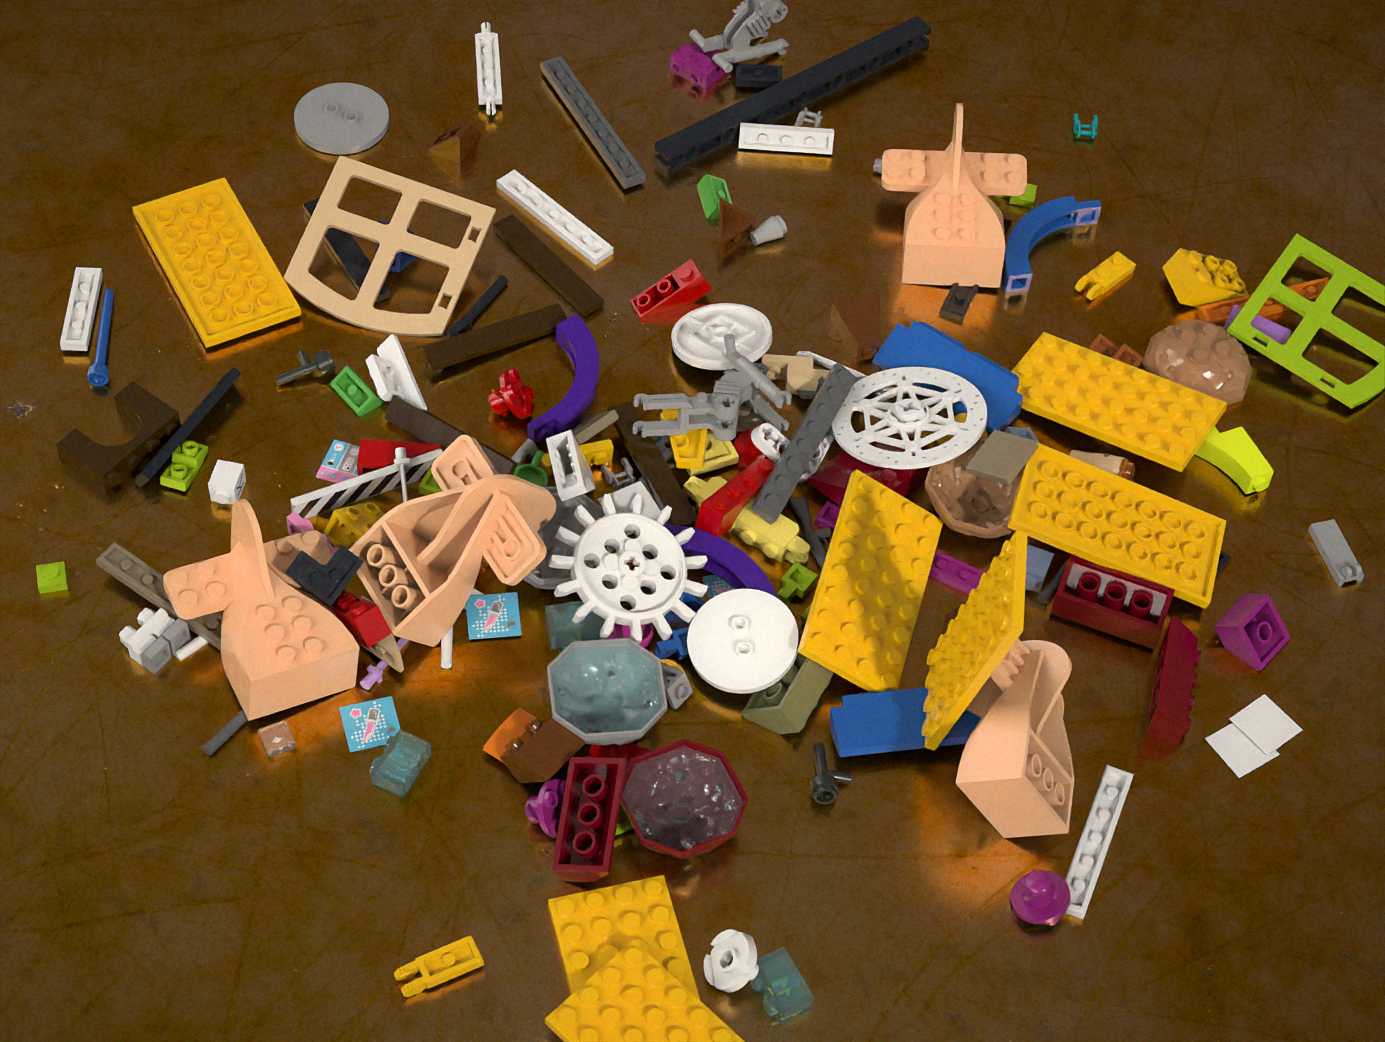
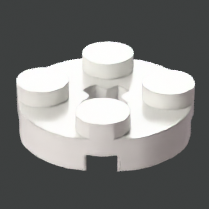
M729 929L721 932L713 939L710 944L714 946L711 954H706L704 959V974L711 985L729 993L741 989L749 980H753L757 976L759 971L758 964L756 963L757 949L752 936ZM733 956L732 963L730 966H728V963L731 961V958Z

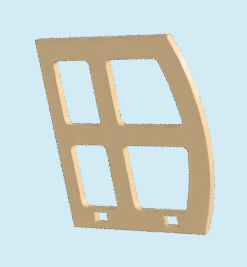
M340 155L283 278L296 292L313 305L355 326L401 336H442L495 216L496 209ZM352 178H358L402 194L389 224L384 225L338 208ZM425 201L471 218L459 248L453 249L407 232L420 202ZM329 228H336L380 244L355 300H349L336 293L309 273L312 262ZM473 229L480 231L476 242L468 240ZM398 252H405L449 268L443 286L429 314L397 313L373 308ZM444 295L451 297L447 309L439 306Z

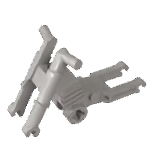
M781 0L742 1L740 3L741 6L738 5L737 9L733 10L735 15L726 26L724 34L705 39L696 29H693L689 36L704 52L726 48L728 51L715 54L712 57V60L726 73L731 72L733 69L730 62L737 63L753 58H761L762 56L777 52L783 55L787 52L784 47L789 45L783 38L764 44L759 43L752 47L749 45L751 39L768 35L766 30L770 28L771 21L778 23L784 19L788 12V7Z
M726 334L724 335L725 358L735 366L738 372L732 369L724 370V376L719 381H716L713 393L710 394L701 392L694 397H688L684 393L658 395L640 393L635 395L634 407H638L642 403L643 410L678 408L677 420L637 421L633 424V434L642 431L643 438L647 436L685 435L693 429L707 428L712 430V435L715 439L730 441L736 437L740 406L744 401L753 408L756 414L760 415L779 432L783 430L784 433H788V421L784 420L770 406L769 402H765L761 398L760 390L778 408H782L783 402L790 405L792 395L787 391H781L748 358L742 356L736 350L734 335Z

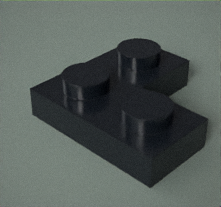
M340 545L325 566L301 550L284 574L330 607L364 561L343 545Z

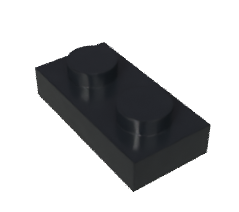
M736 64V86L769 88L782 81V66Z

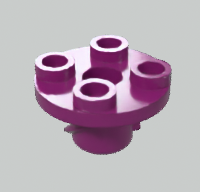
M551 779L545 782L540 789L539 795L530 797L525 806L527 819L533 824H540L545 834L551 838H557L566 786V781L561 779Z
M1032 870L1022 876L1014 884L1011 891V903L1015 915L1033 924L1055 925L1060 917L1066 913L1071 901L1070 889L1066 881L1058 874L1050 871Z

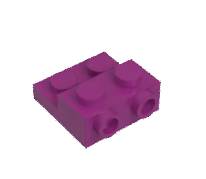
M695 41L689 46L683 44L670 55L669 69L705 90L725 73L712 60L715 54L722 52L717 49L704 52Z

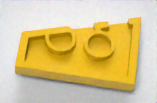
M678 408L662 409L665 421L677 420ZM693 429L685 435H669L677 468L703 469L709 429Z

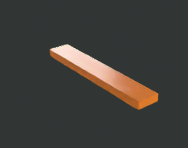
M1328 277L1286 287L1314 302L1330 280ZM1252 294L1198 306L1196 313L1201 321L1214 323L1216 326L1222 327L1225 325L1233 306L1237 305L1243 308ZM1268 298L1257 315L1265 317L1291 311L1292 309L1274 298Z

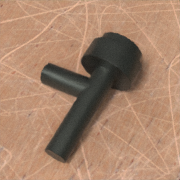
M322 349L314 352L315 361L312 362L305 350L299 351L297 357L301 366L275 376L278 385L280 386L320 370L322 376L331 374L332 370L336 369L329 350L323 351Z
M816 743L813 746L817 776L810 781V794L817 803L829 804L834 802L839 794L838 783L850 784L852 776L848 772L828 770L825 746L823 743Z

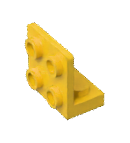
M371 502L335 509L324 535L335 547L343 545L349 550L385 514L376 504Z

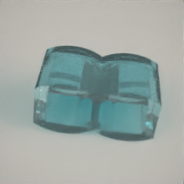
M400 729L395 736L391 735L388 738L384 747L385 752L380 758L376 757L373 760L369 772L371 773L372 784L403 798L411 788L417 775L428 762L431 756V743Z

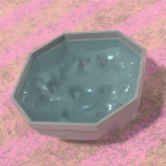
M630 638L571 642L547 666L552 718L582 738L585 744L622 745L632 743L642 738L667 711V699L660 658Z

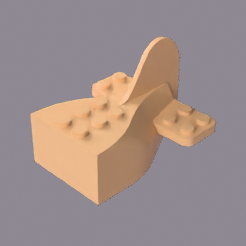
M956 103L952 142L945 151L888 149L882 155V187L890 191L919 193L909 203L905 213L902 254V283L952 286L953 283H959L958 286H974V284H977L979 287L1000 288L1005 254L1004 222L1001 210L988 196H1020L1024 194L1027 186V161L1020 154L965 152L962 147L963 103Z
M468 435L459 436L432 464V475L442 489V492L415 498L394 507L382 516L349 549V551L364 561L356 573L374 603L378 605L393 635L431 647H435L442 640L460 615L474 588L484 557L502 583L511 586L517 585L545 558L546 546L536 531L543 528L552 519L556 511V501L547 489L514 475L498 474L477 440Z
M240 499L235 501L232 507L231 552L172 569L164 574L163 586L177 616L182 619H193L224 610L221 626L222 664L248 721L355 687L360 647L349 630L328 605L315 596L298 589L301 586L284 574L301 550L325 566L333 554L323 535L316 530H308L263 543L260 527L253 508L246 499Z
M1017 639L966 708V710L981 719L966 742L958 768L956 784L1003 838L1066 834L1069 832L1074 771L1063 720L1064 699L1061 691L1070 676L1072 663L1065 650L1048 641H1020Z

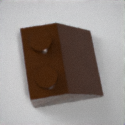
M536 718L525 726L524 729L526 731L520 737L512 739L505 746L507 750L500 756V759L519 783L545 782L585 742L552 718L540 720Z

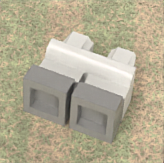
M145 608L139 613L137 618L138 624L142 627L135 630L131 626H126L119 633L121 642L128 648L130 657L155 675L172 658L171 654L174 656V652L183 647L191 638L188 623L179 618L177 620L172 619L162 608L157 612Z

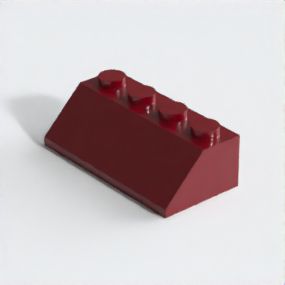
M1070 554L1050 613L1155 649L1175 589L1116 569L1100 566Z
M1174 616L1170 619L1160 645L1146 736L1179 744L1183 734L1188 735L1190 730L1191 718H1187V713L1192 711L1195 696L1190 695L1191 689H1195L1198 673L1194 672V666L1198 667L1201 651L1197 650L1198 638L1178 617Z
M570 757L552 864V871L563 881L593 882L610 874L627 765L625 758Z

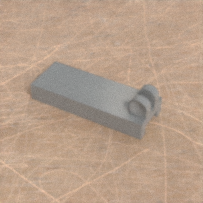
M1335 519L1310 524L1308 531L1337 586H1342L1344 582L1352 580L1361 582L1364 573Z

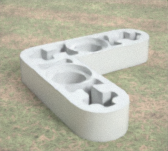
M769 423L759 425L751 433L754 445L776 464L781 456L779 448L785 449L789 440ZM831 425L815 452V458L812 457L798 483L807 481L808 477L817 471L834 440Z

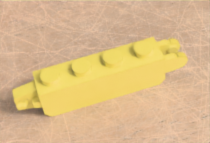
M692 476L683 485V492L696 502L695 508L699 512L701 503L728 481L721 477H712L706 482ZM756 498L752 499L740 512L729 531L740 537L745 543L755 546L763 551L766 556L774 558L780 563L786 559L793 564L797 562L805 566L809 560L810 546L805 540L798 537V524L782 514L779 515L776 522L771 525L750 509Z

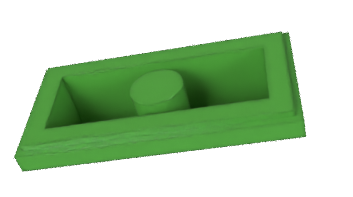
M705 174L697 184V189L706 218L717 219L719 199L721 198L732 204L726 181Z
M347 365L329 383L360 417L384 403L366 381Z

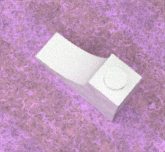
M568 430L547 438L546 442L558 495L561 500L565 501L595 490L592 471L572 431Z

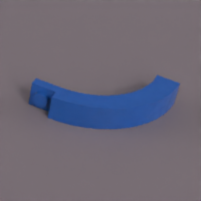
M1074 196L1062 197L1046 202L1023 216L1013 228L1007 241L1002 268V283L1005 293L1029 290L1033 273L1030 268L1028 253L1041 238L1056 230L1097 223L1102 208L1100 201L1076 202Z

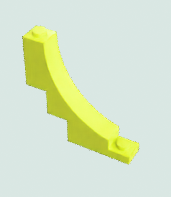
M1214 426L1194 454L1209 461L1229 475L1245 494L1265 490L1269 486L1274 473L1270 464L1242 426L1219 433Z

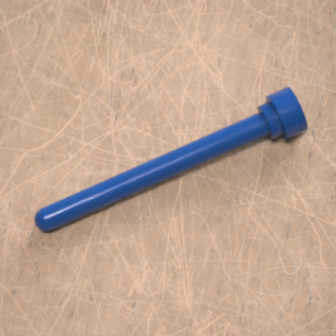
M106 289L103 294L95 363L88 369L87 380L95 386H103L108 383L109 370L105 365L114 298L112 289Z

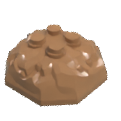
M1198 319L1180 321L1177 325H1170L1156 333L1150 339L1140 366L1144 371L1225 401L1227 405L1243 400L1252 375L1248 355L1236 337L1226 332L1227 330L1221 326Z
M980 437L963 454L944 463L930 466L924 486L940 519L951 530L968 536L998 538L1006 534L1009 535L1014 531L1008 528L1007 525L1022 469L1010 485L968 474L965 467L987 440Z

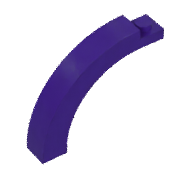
M577 314L556 325V343L569 356L575 370V379L567 395L555 407L528 423V439H531L536 445L542 441L545 442L547 438L552 437L554 434L557 435L572 430L581 424L591 410L596 398L599 375L598 350L590 330Z
M667 524L664 526L674 536L685 529L691 528ZM693 528L695 533L687 543L680 545L685 557L706 556L707 562L702 569L719 576L734 589L760 590L777 598L769 579L760 567L748 555L730 542L706 531Z

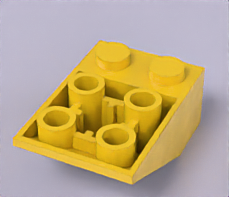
M1180 248L1162 267L1178 302L1181 304L1198 307L1249 295L1245 283L1236 271V265L1230 260H1223L1212 255L1208 256L1194 250L1190 251Z

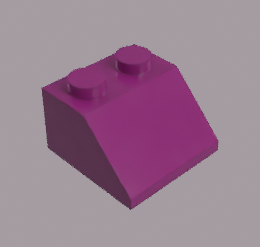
M1243 594L1214 625L1224 647L1248 665L1260 671L1291 638L1269 594Z

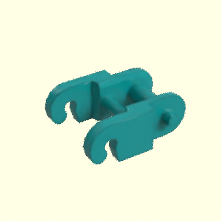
M1074 113L1073 132L1077 134V138L1080 135L1091 136V139H1094V136L1097 135V115L1093 116L1091 125H1084L1078 120V113ZM1081 128H1090V131L1081 130Z

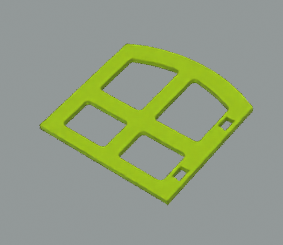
M1296 233L1226 332L1351 409L1367 402L1385 389V346L1331 313L1349 286L1354 287L1385 306V286ZM1299 256L1306 258L1332 275V278L1314 302L1309 301L1281 283V280ZM1268 298L1276 299L1303 317V320L1284 345L1251 326V322ZM1323 328L1376 360L1378 365L1361 379L1347 385L1304 359L1302 353L1317 331ZM1254 337L1266 343L1267 346L1265 347L1259 342L1255 341ZM1321 378L1333 384L1334 388L1320 381Z

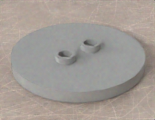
M331 83L315 88L301 98L295 108L294 124L301 140L315 150L338 155L352 154L372 147L383 138L389 127V111L384 99L368 87L354 83Z

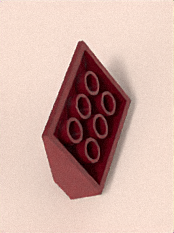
M897 433L886 436L902 440L900 434ZM908 436L910 441L914 440V438ZM876 441L869 443L876 448L887 451H905L903 448ZM927 445L921 447V450L931 449ZM844 450L809 476L807 482L841 507L851 473L855 470L861 471L904 497L926 480L930 466L917 469L883 468L858 460Z

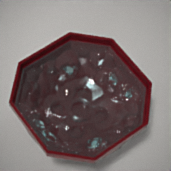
M683 739L631 759L625 773L620 804L631 829L642 845L652 851L684 859L695 857L705 852L709 853L712 849L733 838L749 798L724 752Z

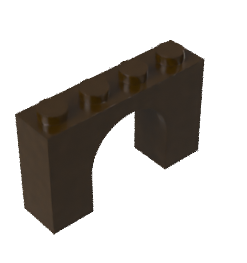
M134 381L114 396L117 413L140 429L132 440L118 446H104L94 442L75 428L56 444L60 461L105 493L113 486L118 485L132 470L137 469L151 454L156 453L179 430L181 425L179 412Z

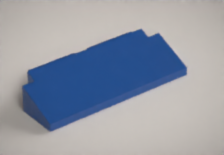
M914 320L909 329L898 323L873 358V364L883 370L901 367H928L951 372L966 379L979 390L987 406L985 429L990 433L994 430L1003 431L1020 414L1023 395L1016 392L1019 384V377L977 352L970 353L965 350V346L925 322L918 323ZM927 383L912 384L913 386L941 393L948 391L942 387ZM962 401L952 404L954 412L958 414L967 413Z
M917 687L914 689H897L842 696V707L830 708V733L839 756L846 757L924 748L925 736H922V727L926 720L927 712L923 711V707L928 696V689ZM965 709L939 746L966 744L981 718Z

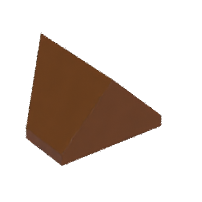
M466 121L438 134L427 150L432 154L461 163L481 133Z
M721 198L719 199L717 221V256L720 259L750 238V232L755 230L756 218Z

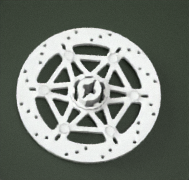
M928 367L893 368L874 373L854 383L834 418L831 427L838 444L858 460L883 468L917 469L944 463L970 449L985 430L987 406L979 390L966 379L956 374ZM927 383L942 387L948 391L941 393L913 386L912 384ZM897 385L896 388L873 399H865L867 395L878 389ZM907 393L910 399H903V395ZM915 394H919V395H923V396H927V397H931V398L924 399V400H921V401H920V400L917 399V397H916ZM894 396H897V400L895 403L883 402ZM957 401H962L966 407L967 419L965 423L954 421L952 404ZM936 404V405H935L934 407H932V408H929V407H928V406H930V405ZM947 408L948 418H943L936 415V413ZM878 409H884V410H888V411H887V412H883V411H880V410H878ZM853 411L864 412V431L856 433L851 426ZM870 415L882 419L875 425H870ZM932 421H934V422H936V423H938V424H941V425L930 424V423H931ZM885 426H889V427H890V428H887V429H884V430H880V429H882V428L885 427ZM924 430L935 432L924 438H921V433ZM895 433H899L900 436H901V438H902V440H898V439H894V438H890V437H886V436H889V435H892V434H895ZM915 434L914 440L910 441L907 435ZM948 434L954 435L952 439L942 445L921 450V447ZM876 441L903 448L905 451H887L876 448L869 443Z

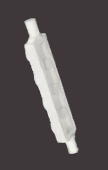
M484 22L481 24L482 33L475 34L479 105H486V113L490 115V109H492V115L496 113L495 104H502L498 34L491 32V25L488 22L487 28H485Z

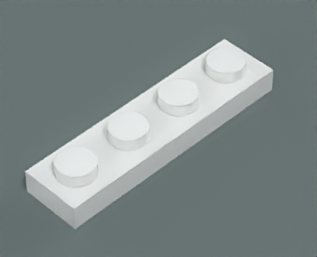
M740 123L739 148L832 154L834 129Z
M76 267L60 340L61 350H88L103 276L101 268Z

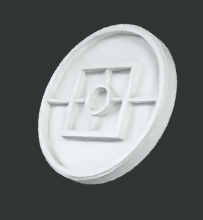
M735 303L706 305L687 313L678 320L672 330V347L675 354L691 366L707 370L734 369L735 366L725 358L724 335L733 334L736 350L742 356L754 362L762 357L770 348L773 337L772 326L764 314L746 305Z
M735 589L713 597L698 610L688 630L687 646L692 665L707 683L730 693H753L772 686L787 674L798 654L799 633L794 616L778 598L760 590Z

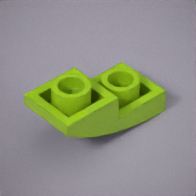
M184 440L172 453V463L160 476V485L185 492L197 475L208 452V446Z

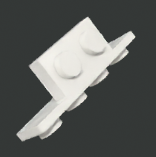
M391 334L377 348L379 357L371 354L365 360L369 368V374L376 385L377 394L382 400L390 402L394 394L400 395L427 410L398 337Z

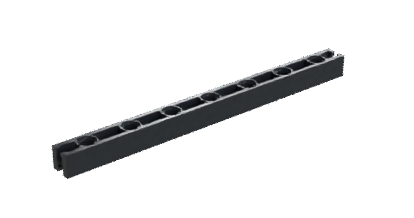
M915 16L655 142L654 149L660 154H655L653 160L667 174L738 140L740 123L768 125L928 46L929 40L924 35L931 34L932 28L921 18Z

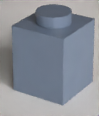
M1028 545L1026 590L1040 593L1051 566L1053 553Z

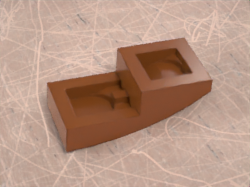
M1099 334L1088 348L1136 368L1144 359L1125 343L1119 348L1102 334Z

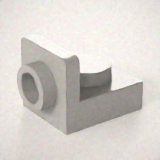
M661 663L666 697L670 706L677 709L692 694L693 690L684 671Z

